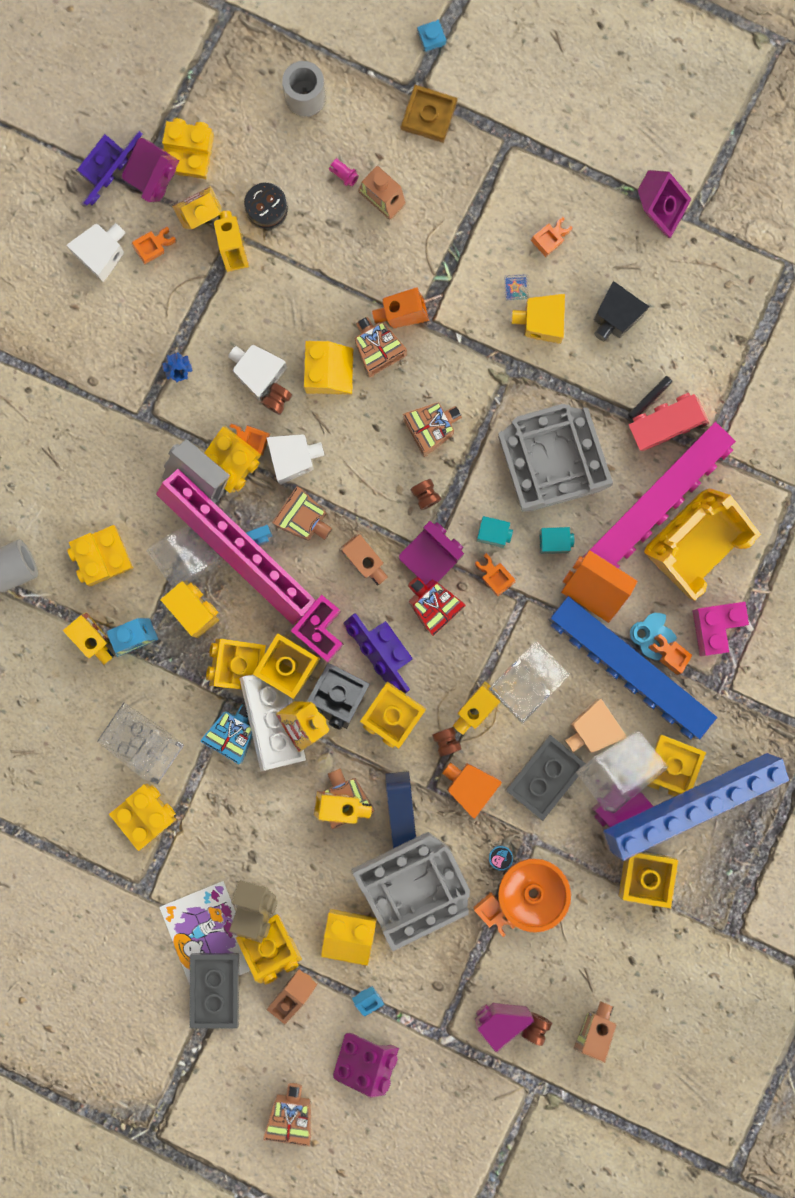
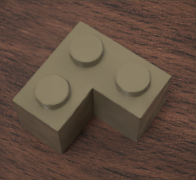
M239 880L231 903L237 909L229 932L235 936L262 943L263 937L266 938L269 933L270 923L268 921L270 915L274 914L277 908L276 895L267 887Z

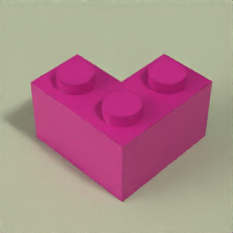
M321 594L292 628L291 632L328 663L344 645L326 630L341 611Z
M746 602L692 610L700 657L730 652L726 629L749 625Z

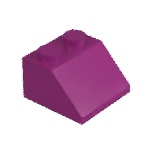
M492 1003L490 1006L484 1005L476 1012L477 1017H475L477 1030L495 1052H498L534 1021L527 1006Z

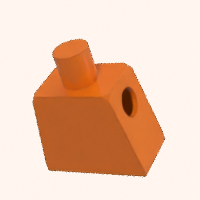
M418 287L382 299L384 307L372 310L375 324L387 321L392 328L429 321L425 300Z
M450 762L442 772L444 776L452 781L447 789L449 793L474 819L502 783L497 778L468 763L460 770Z

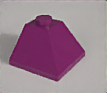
M648 170L638 188L643 210L667 238H671L692 199L669 171Z

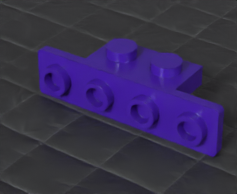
M136 132L123 149L106 134L100 138L76 169L81 176L94 186L81 202L83 207L88 204L93 206L99 199L100 194H98V191L102 186L107 188L114 179L112 173L116 168L121 170L127 163L126 155L130 150L133 151L138 139L143 135L142 132Z
M356 613L351 615L344 622L348 634L355 639L360 646L361 652L367 656L375 672L382 677L385 683L389 682L406 694L410 691V688L397 670L413 660L409 652L386 621L369 632Z

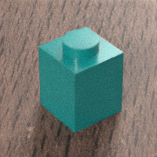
M483 516L476 542L504 548L506 542H511L513 529H509L511 522Z
M570 527L541 528L539 531L540 554L569 553L571 547L575 545L574 533H570Z

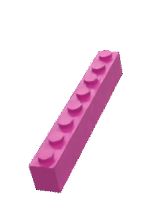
M717 422L712 424L605 533L590 551L619 568V560L622 557L628 559L636 551L634 545L639 540L643 543L653 533L650 529L655 524L660 526L669 517L666 512L671 507L676 509L683 503L685 499L682 496L688 490L692 493L701 484L699 479L704 474L709 476L718 467L715 462L720 457L724 460L734 450L731 446L736 441Z
M179 469L162 482L156 495L292 625L315 603L316 600Z

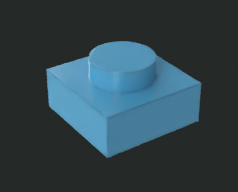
M439 20L417 27V32L425 52L446 45V37Z
M268 525L246 532L258 545L269 542L268 538L273 537Z
M373 986L362 990L352 998L354 1005L364 1017L385 1005L382 997Z

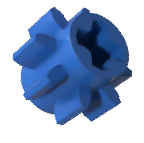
M179 352L170 356L167 355V363H162L166 378H172L176 383L188 379V372L193 371L188 356L183 357Z

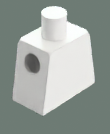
M116 223L107 232L98 224H95L68 243L67 247L90 271L104 282L124 254L117 241L125 232Z
M255 345L250 346L246 353L235 346L228 356L237 364L233 369L235 376L260 402L270 391L269 388L272 383H276L287 369L286 362L283 359Z
M305 435L267 438L279 485L314 470L311 459L325 456L322 443L308 445Z

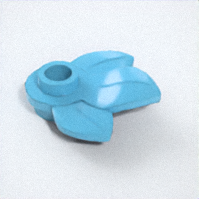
M652 613L643 622L635 623L630 629L631 640L635 644L640 645L641 651L646 657L653 660H660L662 657L660 653H655L648 648L654 643L658 647L660 646L659 642L654 639L656 635L661 634L666 638L668 644L677 639L674 632L664 626L666 615L662 613ZM639 629L645 631L643 638L637 635Z

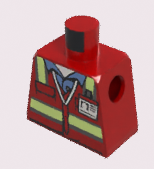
M416 577L408 584V587L415 594L409 600V604L426 631L432 636L466 606L433 579L425 585L419 577Z

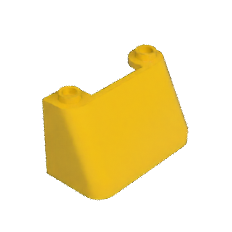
M706 489L700 492L646 546L644 553L688 598L695 601L706 591L707 583L703 578L734 547L738 549L750 548L761 534L731 495L714 489Z

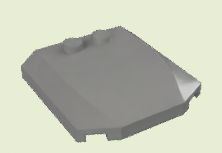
M566 404L549 407L516 417L504 431L498 433L522 512L534 511L598 493L613 485L588 408H573Z
M429 832L351 869L392 951L468 915L470 889L449 846Z

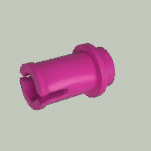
M338 158L331 163L330 166L332 167H329V171L343 180L344 185L352 187L357 182L359 175L355 169L351 170Z

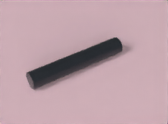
M665 376L628 413V416L633 420V418L640 415L672 383V380Z

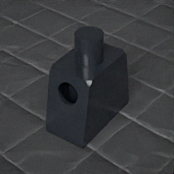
M613 281L594 318V321L600 325L594 335L603 342L608 339L611 333L621 338L645 315L650 306Z

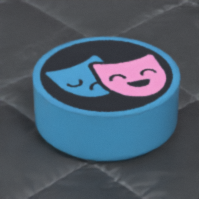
M496 846L489 853V862L497 870H506L513 862L512 852L505 846Z

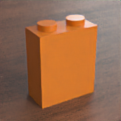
M589 550L584 558L578 557L572 567L575 571L569 570L562 581L565 583V586L561 593L567 597L569 596L572 600L609 623L631 596L638 581Z

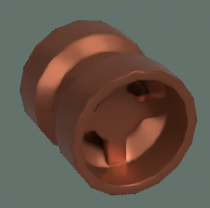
M272 383L269 388L270 394L264 396L261 404L274 413L281 415L285 402L290 401L293 395L279 384Z
M427 479L410 489L413 496L419 500L418 506L421 510H425L442 500L439 493L434 491V484L431 479Z
M454 727L432 734L434 741L438 743L440 757L462 749L460 742L456 741Z
M531 1012L534 1021L522 1031L521 1036L531 1043L543 1046L546 1040L545 1034L551 1029L553 1023L547 1018Z

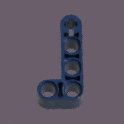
M409 771L385 774L393 849L416 838Z

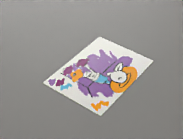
M224 881L160 907L189 985L191 953H239V975L250 971L236 940L238 936L229 932L235 915V909L233 904H231L232 902Z

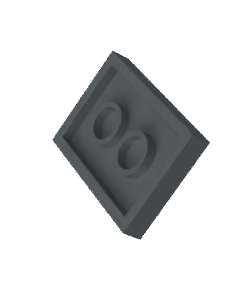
M549 735L505 790L543 821L586 768L587 764L553 736Z
M191 953L190 1028L238 1029L239 953Z

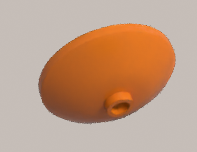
M533 858L522 860L507 870L499 885L498 898L501 910L510 923L527 932H543L558 925L566 916L571 903V889L566 876L557 866L549 861ZM531 889L537 890V895L535 897L529 896V891Z

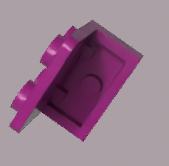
M139 138L123 171L122 178L142 191L141 198L147 202H160L166 193V188L174 176L180 160L147 139Z
M429 521L423 527V531L399 555V560L419 577L425 585L432 579L439 582L464 555L461 551L463 546L454 538L450 540L445 535L447 531L438 522L433 524Z
M623 779L592 810L596 813L593 816L602 827L607 825L610 828L654 806L629 779Z
M346 1033L336 1062L333 1078L370 1098L384 1096L391 1085L390 1078L393 1068L398 1061L397 1054L399 1048L392 1044L379 1046L353 1033Z

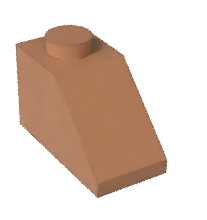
M299 969L266 1010L283 1024H286L305 1004L318 984L308 974Z

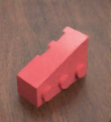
M689 393L677 397V402L668 406L665 403L654 408L655 412L646 416V413H643L633 418V423L629 424V427L639 450H648L682 433L684 435L699 425L705 426L710 424L699 398L695 394L690 396Z

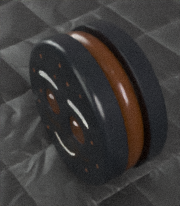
M267 182L256 184L249 189L245 196L244 208L249 221L255 227L271 230L277 228L285 221L288 214V204L284 192L277 185Z

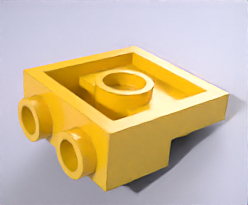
M174 118L172 122L166 121L162 141L163 150L180 160L176 167V175L206 179L214 139L212 128H209L208 124L196 122L195 125L186 124V121L179 118Z
M226 426L220 429L204 452L206 456L230 475L224 488L229 493L239 492L246 484L245 478L248 473H253L260 464L258 459L261 457V454Z
M115 525L93 534L88 533L69 542L71 547L67 549L69 557L73 562L77 561L80 568L76 570L77 576L81 583L85 582L90 587L133 569L131 560Z
M216 639L215 643H211L209 649V656L213 657L212 667L208 666L206 671V680L210 681L209 686L242 690L240 678L253 675L265 655L266 645Z
M387 682L360 722L364 724L363 728L369 733H377L383 737L382 741L386 745L399 749L426 711V708Z
M660 734L652 756H649L641 779L647 781L646 786L659 790L660 786L669 789L668 794L675 797L694 787L706 752Z
M148 783L142 785L125 799L122 804L109 813L110 817L137 851H140L176 821L174 817L176 813L168 803L164 805L159 798L161 796L160 792L154 785L149 786Z
M278 914L269 918V933L266 938L263 937L262 943L239 936L236 937L255 981L260 984L264 982L267 985L274 982L278 978V973L284 970L286 973L295 970L299 966L297 962L303 960Z

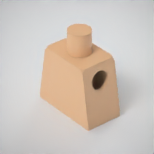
M597 699L571 723V727L576 734L565 740L572 752L585 746L588 752L593 753L623 740L627 736L603 700Z

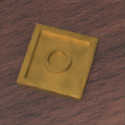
M414 85L401 123V130L444 143L458 98Z

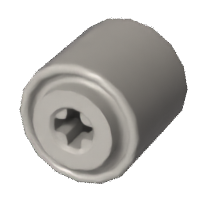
M298 61L291 64L285 70L282 77V85L288 108L294 114L302 117L317 114L323 108L326 101L324 76L321 70L309 61Z
M16 540L0 548L1 593L38 577L35 560L22 540Z

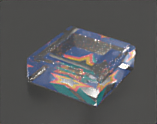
M528 274L504 276L505 300H524L529 298Z

